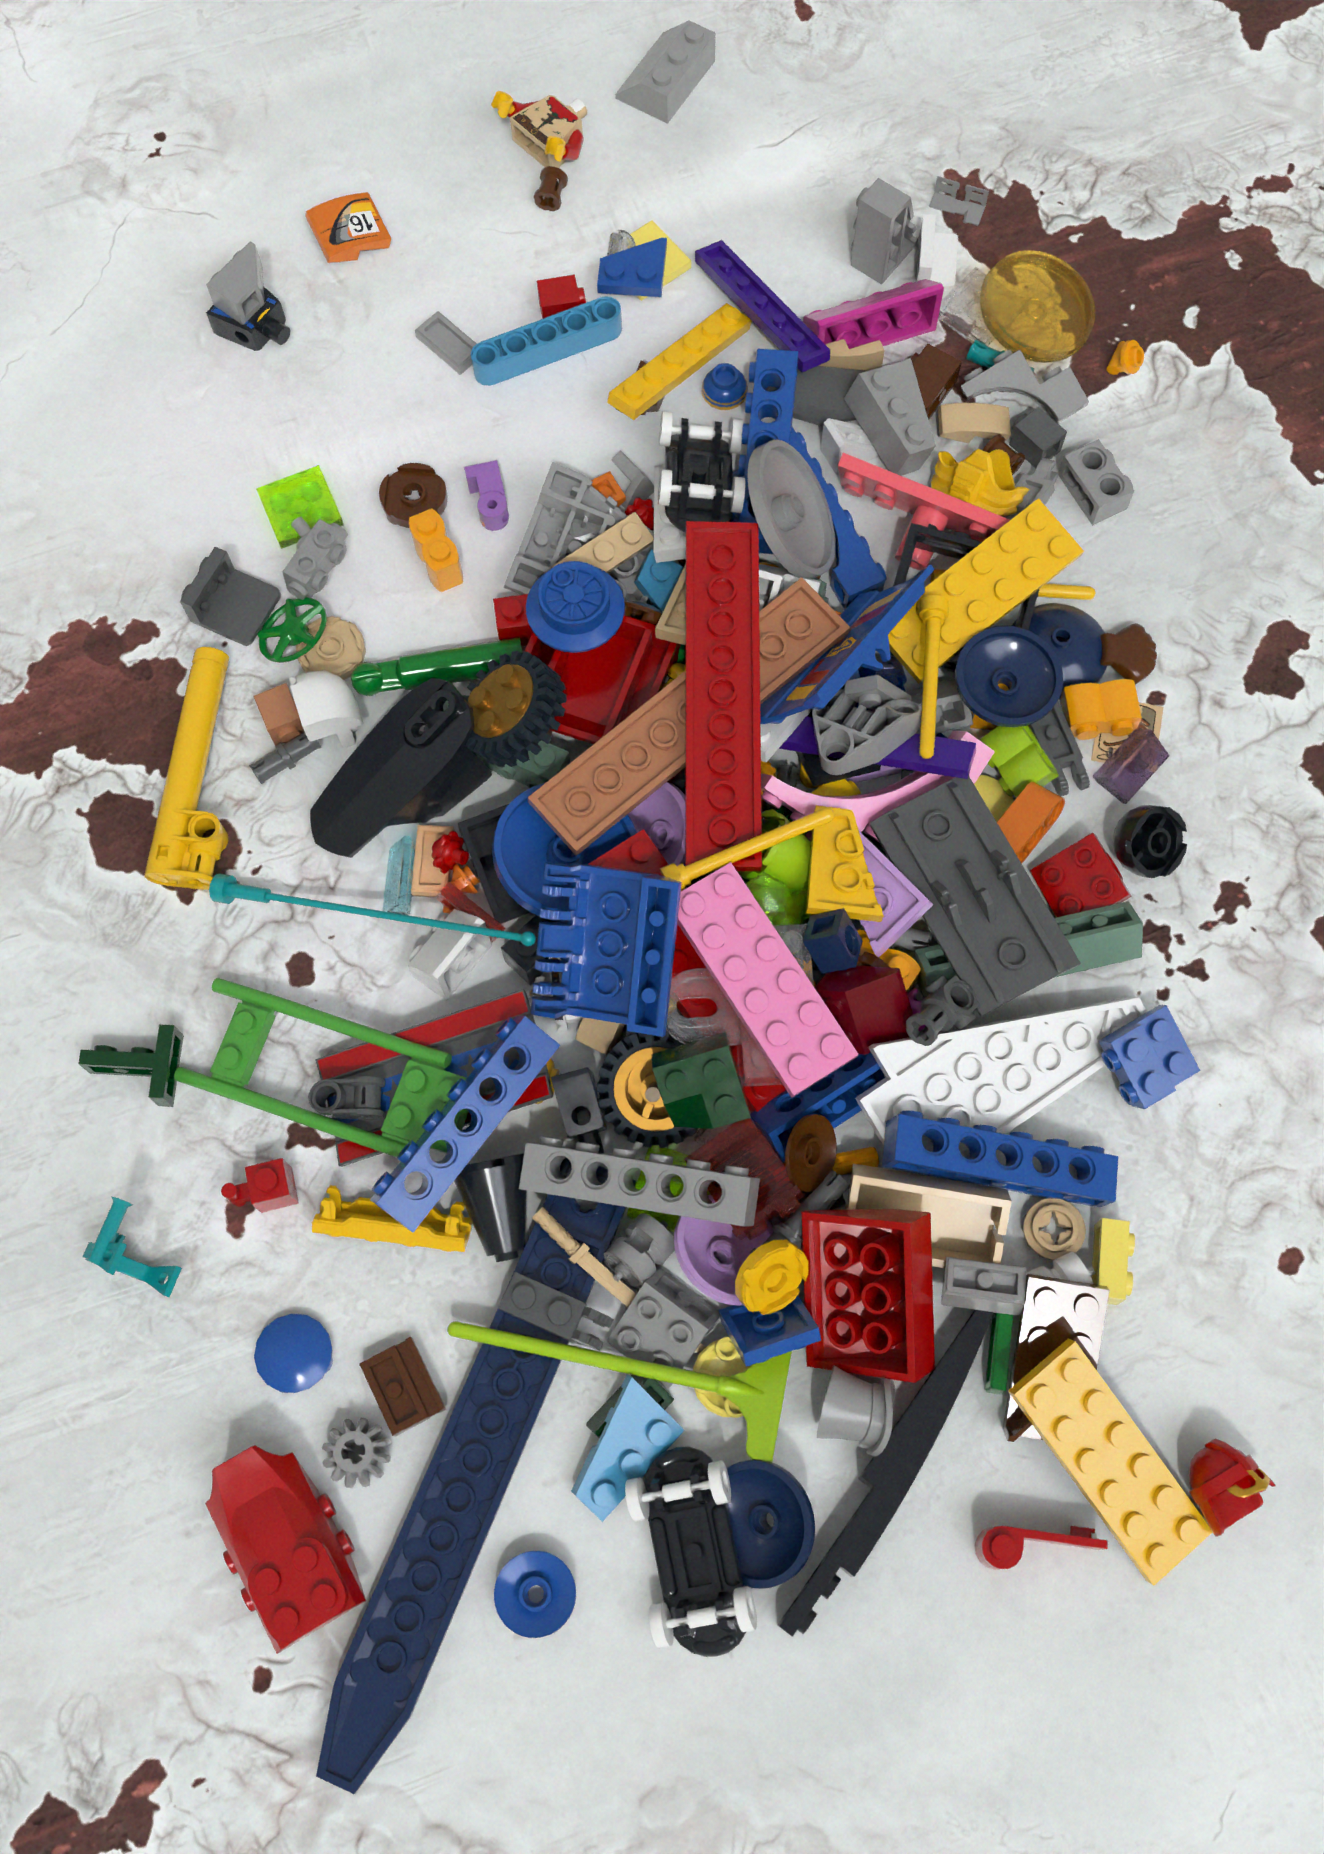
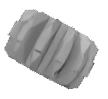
M360 1418L356 1430L352 1420H344V1434L335 1428H332L329 1432L337 1440L335 1445L324 1443L322 1446L323 1450L333 1452L332 1457L326 1458L322 1462L323 1466L326 1468L337 1466L330 1478L337 1482L345 1476L344 1483L347 1488L354 1487L357 1476L362 1487H368L370 1485L368 1472H371L378 1478L384 1475L382 1469L376 1466L378 1460L384 1463H389L391 1460V1456L380 1453L381 1449L390 1445V1440L388 1438L376 1440L382 1432V1427L376 1424L368 1430L369 1424L366 1418ZM355 1443L365 1448V1455H359L363 1458L360 1462L348 1458V1452L354 1451L351 1446Z

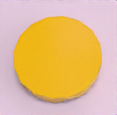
M773 1240L765 1243L753 1251L739 1268L735 1280V1294L748 1311H759L762 1315L779 1311L791 1303L799 1294L800 1290L797 1287L801 1280L806 1281L808 1276V1259L796 1244L788 1240Z

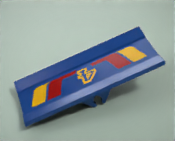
M929 564L913 579L884 591L860 593L840 615L850 626L849 633L760 705V724H780L787 716L807 709H823L848 680L860 678L858 671L860 666L876 671L883 669V664L876 660L875 651L880 653L883 662L891 659L888 634L925 593L924 581L935 570L933 566Z

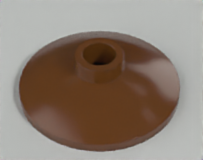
M809 1114L801 1118L792 1129L786 1146L785 1165L789 1180L794 1187L805 1192H813L827 1177L828 1173L833 1170L837 1151L835 1132L829 1120L822 1115Z

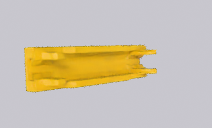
M333 1185L327 1188L329 1198L324 1197L322 1199L320 1213H316L312 1221L313 1233L327 1234L332 1237L359 1238L370 1242L397 1243L408 1247L436 1248L446 1252H465L472 1231L470 1217H464L462 1213L465 1209L463 1202L456 1201V1203H453L449 1215L442 1214L436 1207H433L414 1233H412L370 1200L371 1198L359 1197L353 1202L342 1201L340 1190L337 1186Z

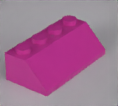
M927 279L914 283L908 282L891 290L875 292L868 297L854 301H845L838 306L825 310L813 311L803 316V322L825 345L845 339L849 349L877 340L881 341L882 346H886L936 330L944 287L940 282Z

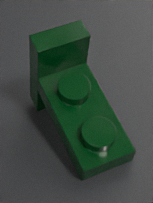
M159 1024L155 1053L152 1049L144 1047H133L131 1052H120L115 1047L96 1045L94 1050H80L78 1064L90 1074L151 1077L148 1097L158 1106L173 1107L177 1085L174 1074L179 1068L184 1035L174 1025Z

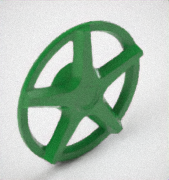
M305 598L304 600L286 599V604L277 609L266 621L262 630L257 633L261 653L270 661L285 663L298 659L310 651L319 641L326 627L327 615L323 605L313 598ZM301 605L313 606L297 617L295 607ZM285 613V621L279 626L272 627L275 621ZM321 614L319 630L315 637H313L309 633L306 623L314 616ZM280 637L271 655L266 645L267 638ZM301 642L307 644L297 653L282 657L288 645L295 646Z

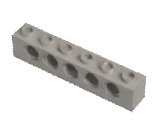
M540 1136L539 1143L526 1142L519 1189L738 1226H754L760 1178L748 1176L749 1168L726 1165L725 1172L710 1170V1162L688 1159L687 1166L673 1164L672 1156L650 1153L649 1160L635 1158L636 1151L613 1148L611 1155L599 1153V1145L576 1142V1148L573 1149L562 1147L563 1139ZM565 1158L569 1159L572 1166L571 1173L567 1178L563 1177L560 1172L561 1162ZM602 1163L606 1165L609 1173L608 1179L604 1184H601L596 1177L597 1168ZM638 1169H641L646 1177V1183L641 1190L636 1189L633 1184V1175ZM675 1175L680 1176L684 1184L682 1193L677 1197L670 1190V1181ZM712 1181L718 1182L722 1189L721 1198L716 1203L712 1202L707 1195V1188Z

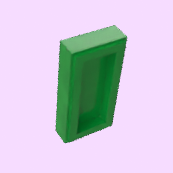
M994 1313L992 1315L984 1389L987 1393L1001 1394L1006 1391L1013 1315Z

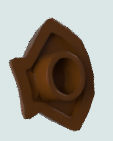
M1135 623L1128 625L1116 634H1101L1102 657L1100 663L1102 666H1112L1124 679L1134 680L1135 685L1152 673L1157 658L1156 644L1150 634L1146 633L1142 625Z

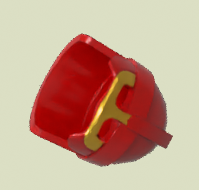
M1215 1438L1205 1444V1448L1198 1451L1191 1459L1189 1466L1191 1490L1189 1493L1195 1504L1199 1505L1215 1537H1218L1229 1526L1263 1505L1260 1492H1264L1268 1485L1272 1487L1276 1485L1258 1468L1259 1466L1250 1454L1246 1456L1242 1451Z

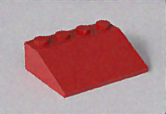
M901 1209L803 1211V1252L808 1259V1276L806 1281H804L805 1307L819 1327L821 1341L806 1346L807 1367L832 1370L835 1365L847 1373L916 1383L935 1369L931 1212Z

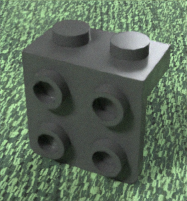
M214 547L209 557H205L202 560L199 572L193 582L184 588L180 603L190 622L239 644L249 646L253 643L258 635L257 633L273 611L281 594L277 587L236 570L227 551Z

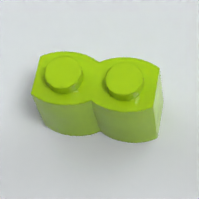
M1028 725L1023 727L997 726L980 739L982 743L995 751L988 765L992 768L997 766L1002 776L999 779V783L1009 796L1015 795L1018 797L1030 782H1035L1043 787L1059 776L1055 766L1041 748Z

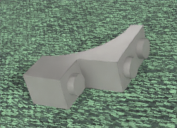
M1011 349L1003 352L993 359L995 365L984 372L981 367L972 371L964 377L966 383L961 385V391L967 401L976 396L996 391H1010L1026 395L1042 404L1052 414L1057 423L1089 404L1088 398L1070 367L1063 371L1060 366L1056 367L1042 376L1044 382L1039 384L1021 350L1012 353Z

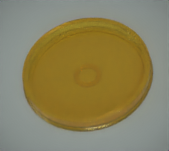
M1033 250L1018 251L1007 255L988 272L981 286L980 307L989 331L1007 350L1011 349L1012 353L1021 350L1027 360L1049 363L1066 359L1083 347L1093 329L1095 303L1087 283L1072 266L1054 255Z

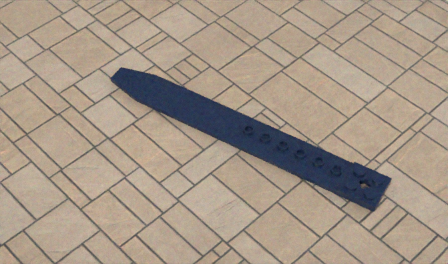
M565 1158L560 1165V1172L563 1177L567 1178L571 1173L572 1166L569 1159ZM598 1166L596 1177L601 1184H604L608 1179V1169ZM633 1180V1184L635 1187L637 1185V1181ZM548 1194L542 1207L557 1220L556 1222L565 1228L566 1232L568 1231L573 1236L574 1240L576 1239L580 1244L585 1243L590 1248L588 1252L603 1264L605 1259L604 1253L611 1246L627 1207L594 1202L597 1204V1207L594 1210L589 1209L587 1213L580 1212L581 1206L576 1203V1198ZM535 1222L514 1272L586 1303L595 1279L577 1263L572 1264L568 1260L570 1256L565 1252V1249H562L556 1243L557 1241L553 1240L547 1231L545 1232L540 1227V1224ZM497 1309L490 1325L491 1329L569 1344V1341ZM482 1344L334 1682L316 1777L355 1794L411 1718L562 1360Z

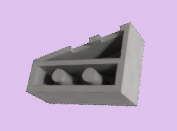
M877 178L869 188L866 187L861 191L856 201L858 211L853 225L855 235L851 244V250L853 251L851 266L878 283L883 284L918 244V238L912 235L916 231V225L910 222L914 217L911 197Z
M911 358L858 374L844 400L888 471L903 476L919 470L936 445Z

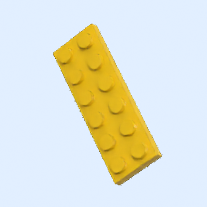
M1038 498L925 587V593L888 634L890 651L918 684L921 683L924 673L926 625L923 624V620L919 616L922 598L938 595L945 597L949 601L948 618L940 628V668L959 653L973 636L992 627L1078 559L1084 550Z
M1068 1338L1008 1390L1009 1394L1147 1582L1152 1585L1157 1584L1212 1533L1207 1522L1076 1341Z

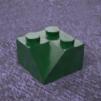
M726 1032L651 1054L652 1070L663 1104L674 1127L714 1129L751 1118L747 1098Z

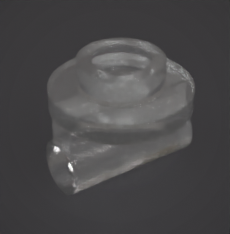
M625 230L613 232L608 240L607 256L635 247L636 244L633 237Z

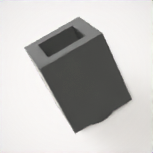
M1038 406L1028 415L1026 413L1022 414L1014 422L1009 445L1018 453L1024 454L1025 459L1037 469L1039 462L1043 458L1052 459L1061 451L1067 431Z

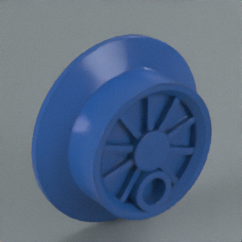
M580 561L564 562L544 573L530 589L526 601L527 620L536 637L551 648L571 653L590 651L605 644L620 628L625 613L623 593L617 582L600 568Z

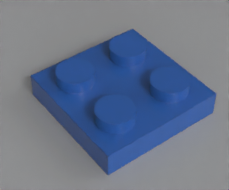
M798 1295L785 1308L772 1314L762 1315L759 1311L753 1313L748 1311L744 1305H731L718 1310L721 1323L746 1367L821 1341L819 1327Z

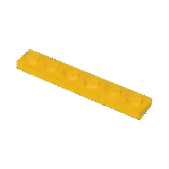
M727 303L611 390L607 403L635 420L750 330L752 320L737 308Z

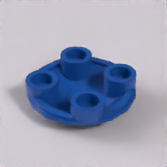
M289 1314L276 1318L264 1328L256 1342L254 1360L257 1372L267 1385L282 1393H297L310 1389L332 1367V1345L328 1332L320 1322L308 1315Z

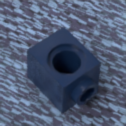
M845 909L811 915L803 943L820 972L824 974L843 971L857 966L863 940Z

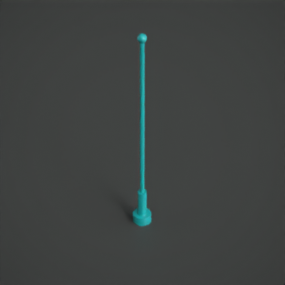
M216 874L211 880L209 888L212 901L224 904L232 903L235 898L269 903L272 900L521 941L525 946H532L536 941L534 933L530 931L519 934L271 893V890L267 888L237 884L236 878L232 875Z

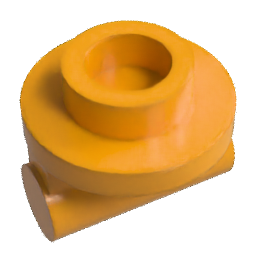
M1136 340L1120 341L1107 366V372L1111 375H1117L1119 372L1135 374L1144 361V351Z

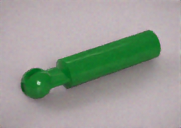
M520 637L399 656L397 660L379 663L364 662L357 665L352 672V686L361 695L373 696L379 692L403 688L406 691L413 690L431 678L442 679L451 683L479 679L476 674L481 669L486 673L489 672L487 663L495 660L500 664V655L506 653L511 657L512 651H519L523 654Z

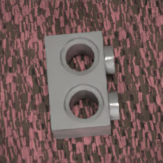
M1099 439L1063 456L1058 471L1059 477L1092 525L1128 508L1134 493L1132 482L1128 476L1122 474L1115 463L1113 454L1110 450L1104 448Z

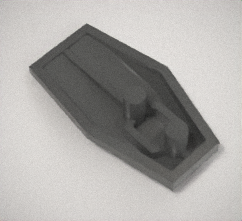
M816 366L802 373L798 369L793 418L823 426L828 418L843 422L857 420L845 402L844 397L858 374L866 371ZM767 387L765 390L773 392L778 390V388Z

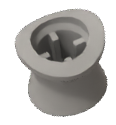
M834 1365L825 1391L817 1438L859 1441V1447L867 1448L866 1453L868 1455L876 1457L881 1454L888 1444L892 1430L895 1401L894 1381L884 1378V1386L877 1383L872 1385Z

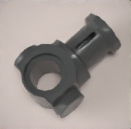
M944 975L939 976L925 988L929 994L921 1000V1012L912 1014L907 1019L906 1031L915 1043L929 1046L938 1038L937 1033L939 1031L950 1030L953 1026L957 1030H961L976 1018L973 1011L980 1005L976 1000L973 989L966 982L960 980L957 975L949 980ZM921 1025H926L921 1031H918Z

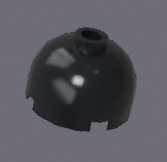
M1142 805L1134 808L1118 821L1114 830L1112 841L1114 854L1125 869L1138 876L1156 878L1158 876L1165 877L1170 875L1181 864L1186 853L1187 844L1182 843V831L1187 832L1186 824L1180 814L1170 807Z

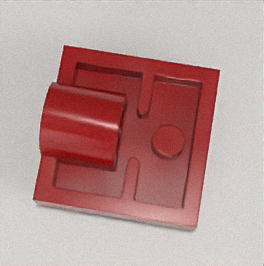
M1094 833L1089 834L1030 870L1056 918L1122 903L1132 897L1123 882L1120 871Z

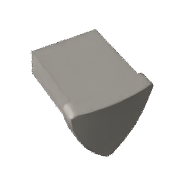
M620 450L612 459V462L631 481L625 492L626 501L621 504L627 509L629 505H633L635 498L645 500L654 493V485Z

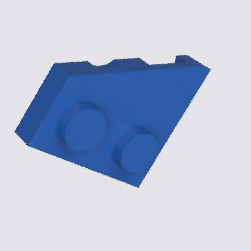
M659 238L600 258L597 281L598 293L662 297L667 238Z

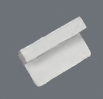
M923 214L919 235L916 282L923 279L942 283L944 290L952 291L955 287L958 235L935 233L936 215Z

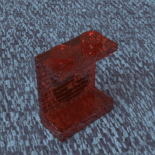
M752 1118L734 1123L684 1158L686 1163L688 1159L710 1162V1170L725 1172L726 1165L749 1168L748 1176L760 1178L754 1226L730 1224L734 1235L741 1240L747 1236L751 1241L760 1236L769 1228L766 1222L778 1214L781 1218L790 1215L801 1206L798 1200L805 1196L797 1185L793 1186L789 1180L785 1165ZM712 1181L707 1190L714 1201L717 1202L721 1198L722 1189L718 1182Z

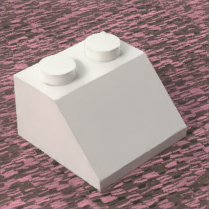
M453 909L448 917L443 916L439 919L440 921L487 928L485 921L481 918ZM434 927L432 930L433 935L425 945H418L410 955L408 967L412 976L447 1001L492 946L489 936Z

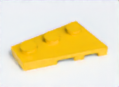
M816 805L814 812L823 808H830L834 812V819L827 824L812 829L806 913L820 914L844 908L850 919L881 922L884 915L881 905L878 904L873 889L875 884L872 874L868 872L863 855L864 847L853 810Z

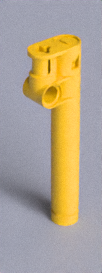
M199 647L194 652L193 665L191 666L149 852L144 876L148 881L159 885L209 890L211 880L213 879L215 862L220 859L221 852L229 842V836L225 828L213 813L197 811L225 682V672L229 663V656L225 652L212 647ZM215 829L211 836L202 838L206 831Z

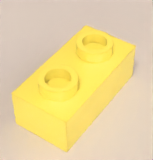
M1102 1218L1094 1225L1092 1267L1095 1274L1091 1276L1093 1284L1107 1286L1110 1290L1107 1304L1118 1305L1126 1300V1295L1130 1296L1132 1292L1133 1274L1132 1272H1127L1128 1256L1132 1257L1134 1253L1135 1235L1134 1233H1129L1130 1221Z

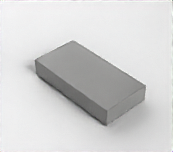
M439 311L415 330L416 338L458 374L461 375L472 366L471 350L477 343Z

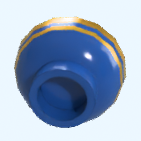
M722 363L713 368L705 376L702 383V396L705 402L719 410H730L738 407L745 401L748 392V384L744 375L735 366L728 363Z

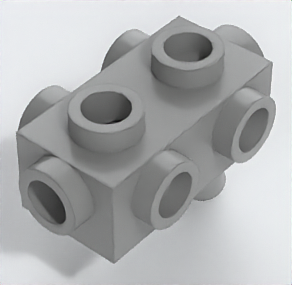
M298 517L292 522L291 526L301 538L296 546L298 550L282 573L287 590L296 598L301 600L312 598L314 594L321 591L327 583L330 570L342 562L347 550L344 540L347 538L348 533L338 524H328L319 519L311 529L302 517Z

